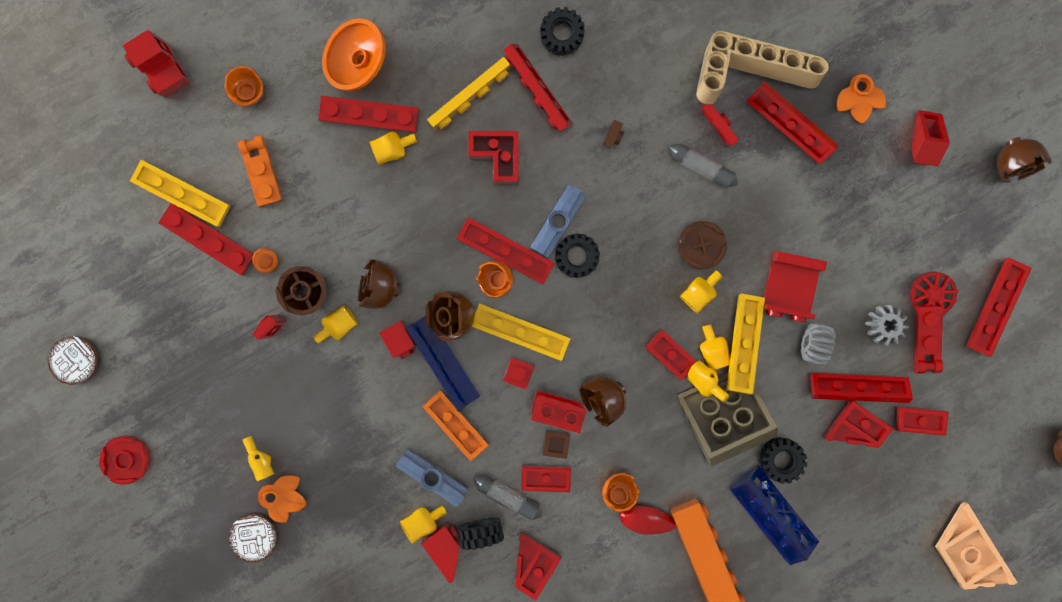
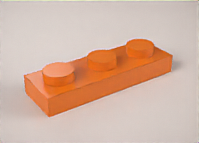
M442 390L422 406L470 462L489 446V443Z

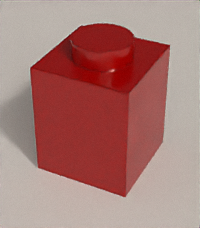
M404 320L379 332L393 359L400 356L402 360L414 353L412 348L417 346V343Z
M512 356L503 381L526 390L535 365Z

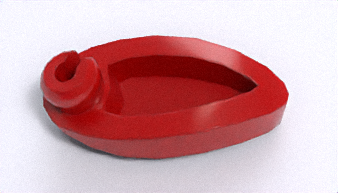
M637 505L628 511L620 512L622 524L629 530L639 534H662L670 532L676 527L673 519L666 513L649 506Z

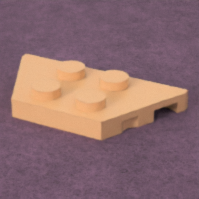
M966 502L961 503L935 546L960 587L966 590L976 589L979 586L995 587L996 584L1008 583L1009 585H1015L1018 583L969 504Z

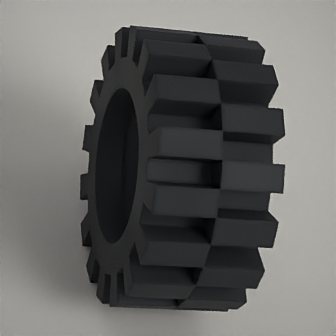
M557 7L553 12L550 10L548 15L543 18L540 28L541 41L543 45L545 44L548 51L552 50L555 55L557 53H561V56L565 55V53L571 54L580 47L583 41L585 25L581 21L582 17L580 15L577 16L575 10L569 11L568 7H564V9ZM567 23L572 29L571 36L566 40H558L553 34V28L556 24Z
M576 233L568 235L557 246L555 253L556 263L559 269L567 276L574 278L587 276L599 264L600 251L598 250V245L591 237L585 234ZM580 246L585 249L587 259L582 265H573L569 261L568 252L572 247Z
M778 437L777 440H770V444L766 443L764 445L766 448L760 452L762 458H759V462L762 464V470L769 478L781 484H784V482L790 484L793 483L792 480L794 479L796 481L799 480L800 474L804 475L805 471L803 468L807 467L808 464L805 462L807 455L804 454V449L791 439H784L782 437ZM786 451L790 453L792 463L787 469H778L775 466L774 459L779 452Z
M492 517L479 521L475 520L457 528L462 550L493 546L492 544H498L504 539L500 518Z

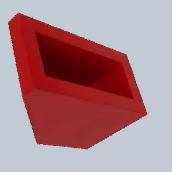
M918 110L911 144L914 163L925 166H939L950 144L943 115Z
M445 522L435 532L424 537L421 544L450 584L454 581L460 541L457 528Z

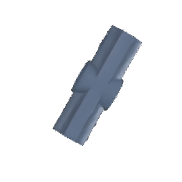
M568 184L530 248L549 258L585 199L586 194ZM555 215L563 216L565 225L561 228L554 227L551 223L552 217Z
M407 448L396 465L397 468L421 483L425 489L433 491L455 507L459 505L469 489L443 472L439 466L431 464L409 448ZM434 472L438 475L439 480L431 483L426 479V474Z

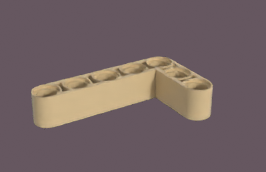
M718 31L712 35L705 50L697 87V98L704 104L715 103L724 87L728 67L812 89L816 88L829 69L828 63L824 58Z

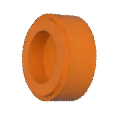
M260 248L254 252L252 264L257 271L270 273L277 267L278 258L271 249Z

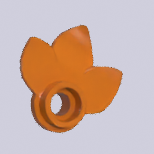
M859 74L851 79L849 87L839 93L836 106L838 111L850 109L852 117L862 124L870 117L873 108H885L886 97L881 89L874 86L870 76ZM858 83H862L864 85L863 91H860L857 88Z
M295 475L280 476L274 484L265 485L259 490V504L268 509L269 516L274 521L286 523L289 512L300 511L307 505L304 497L295 491L299 485L300 477ZM273 493L275 498L272 501L266 500V495Z

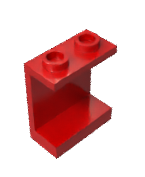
M781 251L773 252L764 292V309L768 310L767 315L782 318L783 314L792 315L791 320L806 323V319L815 320V314H811L819 272L825 271L827 261Z
M537 390L531 409V420L580 434L587 409L583 408V402Z

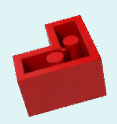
M146 30L122 45L127 52L124 55L127 62L132 68L136 67L141 73L145 72L149 79L147 84L154 94L158 93L166 98L191 83L167 43L150 30Z
M468 131L469 159L493 160L494 184H518L519 131Z

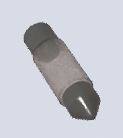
M675 144L668 147L673 159L710 181H715L726 188L738 184L735 172L725 168L721 163L683 144Z
M486 475L474 477L473 480L477 490L491 500L530 520L542 517L540 505L527 499L525 495Z

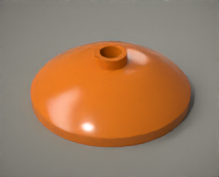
M357 18L343 23L332 33L326 43L322 58L324 75L332 86L342 91H356L369 84L375 78L383 64L386 51L384 35L380 28L369 20Z

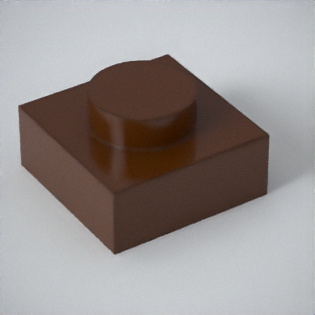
M616 120L613 121L602 144L603 146L611 149L614 144L619 145L624 135V132L621 131L623 123Z
M546 430L543 456L567 459L570 433Z

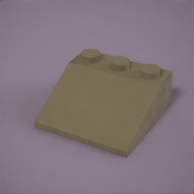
M728 372L718 376V386L729 394L725 402L720 401L714 395L710 397L703 396L696 387L677 395L710 467L777 437L778 427L755 386L752 395L726 391Z

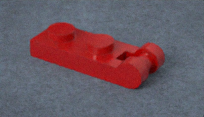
M941 305L915 306L914 371L916 374H924L926 371H932V373H942L943 306ZM925 355H931V361H925Z

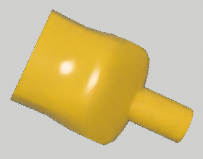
M389 132L378 139L369 141L378 165H382L389 161L402 159L405 156L404 147L417 143L414 133L400 138L396 132Z
M715 270L707 280L697 277L679 297L698 314L717 296L713 286L723 276Z
M343 304L322 318L321 322L324 328L315 334L313 338L318 344L329 336L339 340L357 326L359 322L350 309Z
M711 324L703 326L702 329L706 341L700 344V349L707 367L716 370L730 365L731 356L726 338L723 336L716 337Z
M700 360L693 364L689 370L687 380L703 396L710 397L714 395L720 401L725 402L729 394L718 386L717 371L707 367Z
M252 436L243 439L249 454L248 463L256 481L258 482L274 475L271 466V456L257 450Z
M443 506L432 512H429L425 507H421L407 518L401 520L400 525L409 541L413 544L419 539L435 532L437 529L435 521L446 515L447 512Z

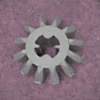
M886 305L884 308L877 306L876 313L870 312L868 314L872 321L865 322L866 326H871V329L867 331V335H874V343L881 342L882 346H888L891 342L893 345L899 344L898 337L902 339L906 337L902 331L903 329L907 330L910 328L909 325L903 324L908 317L901 315L902 310L900 308L893 309L892 305ZM885 321H889V322H890V323L887 324V325H890V328H889L888 330H887V329H884V328L887 327V326H884Z
M811 323L805 329L804 336H802L800 353L802 359L808 361V363L825 365L831 359V355L834 352L836 334L834 333V328L828 325Z

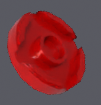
M124 435L113 438L103 447L100 452L99 464L102 473L111 479V482L127 485L138 481L146 474L151 458L149 450L143 441L133 436Z

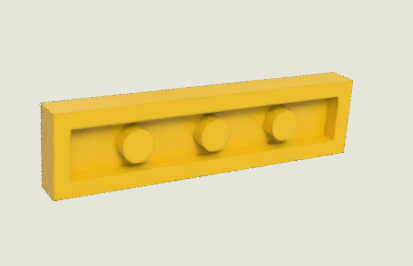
M504 57L501 58L430 116L427 121L433 129L437 130L440 128L442 130L452 122L451 117L457 112L460 114L464 113L471 107L470 102L476 97L480 99L490 91V85L495 81L500 83L509 75L508 71L510 70L508 61Z
M140 160L130 179V182L217 227L221 226L231 205L144 160Z
M748 294L738 295L726 391L748 395L753 394L765 302L764 297Z
M480 303L472 326L562 361L571 339Z

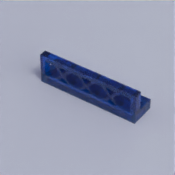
M426 316L406 327L458 412L480 397V394L447 341L437 339L434 336L437 335L434 330L429 329Z
M761 467L754 468L746 480L733 485L730 489L789 565L808 560L819 543L818 539ZM757 477L762 483L763 490L759 489L754 482ZM771 497L777 501L778 509H775L772 505ZM786 516L792 520L793 528H790L787 524ZM801 534L809 542L807 547L802 543Z

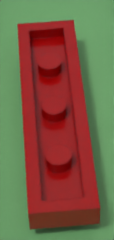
M510 44L504 49L507 55L505 59L513 69L516 68L520 73L521 83L527 89L530 88L534 93L535 103L539 108L545 109L549 115L548 121L552 127L563 131L572 126V121L519 45Z
M765 81L748 98L747 102L819 164L825 161L837 149L838 144Z
M321 95L318 120L417 133L419 108Z
M170 203L158 222L241 276H244L252 263V252Z
M469 217L457 237L461 242L497 261L505 263L512 269L541 284L545 283L555 264Z
M1005 258L965 347L987 357H992L1031 272V267L1011 258Z
M812 373L810 376L812 399L911 403L913 399L909 377Z

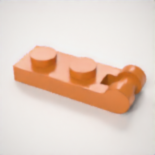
M263 135L255 136L250 141H238V148L244 160L257 206L264 207L283 201ZM258 149L260 155L252 157L251 150Z

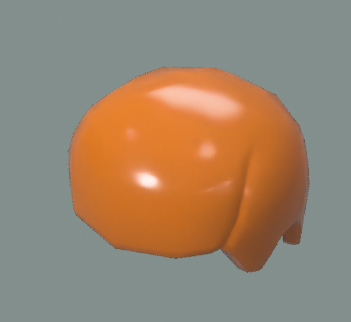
M238 66L231 69L225 76V91L236 105L249 107L257 104L262 98L264 85L254 69Z
M494 260L479 266L480 271L476 280L482 292L488 297L500 298L509 293L514 278L511 269L505 263Z
M618 473L605 481L602 488V497L605 504L611 510L616 512L628 511L637 503L639 489L633 476L626 473Z

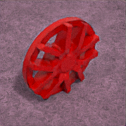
M928 272L921 275L914 282L910 292V299L914 308L918 306L917 302L923 299L925 302L922 305L943 306V315H945L957 302L958 290L954 281L948 275L941 272ZM930 276H935L932 283L927 279ZM940 277L945 278L941 285L938 286ZM922 281L928 285L925 289L919 286ZM948 283L950 284L951 289H945ZM916 289H918V290H920L923 294H921V295H919V296H917V297L915 298ZM952 293L951 299L944 298L945 294ZM943 302H949V304L944 308Z

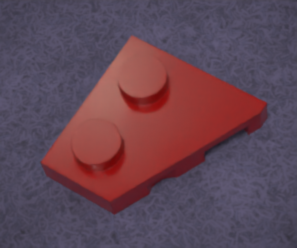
M850 401L824 434V438L828 441L837 440L847 442L848 444H865L868 447L879 448L892 432L893 427L857 402Z
M522 532L519 536L520 546L515 587L536 601L562 557Z

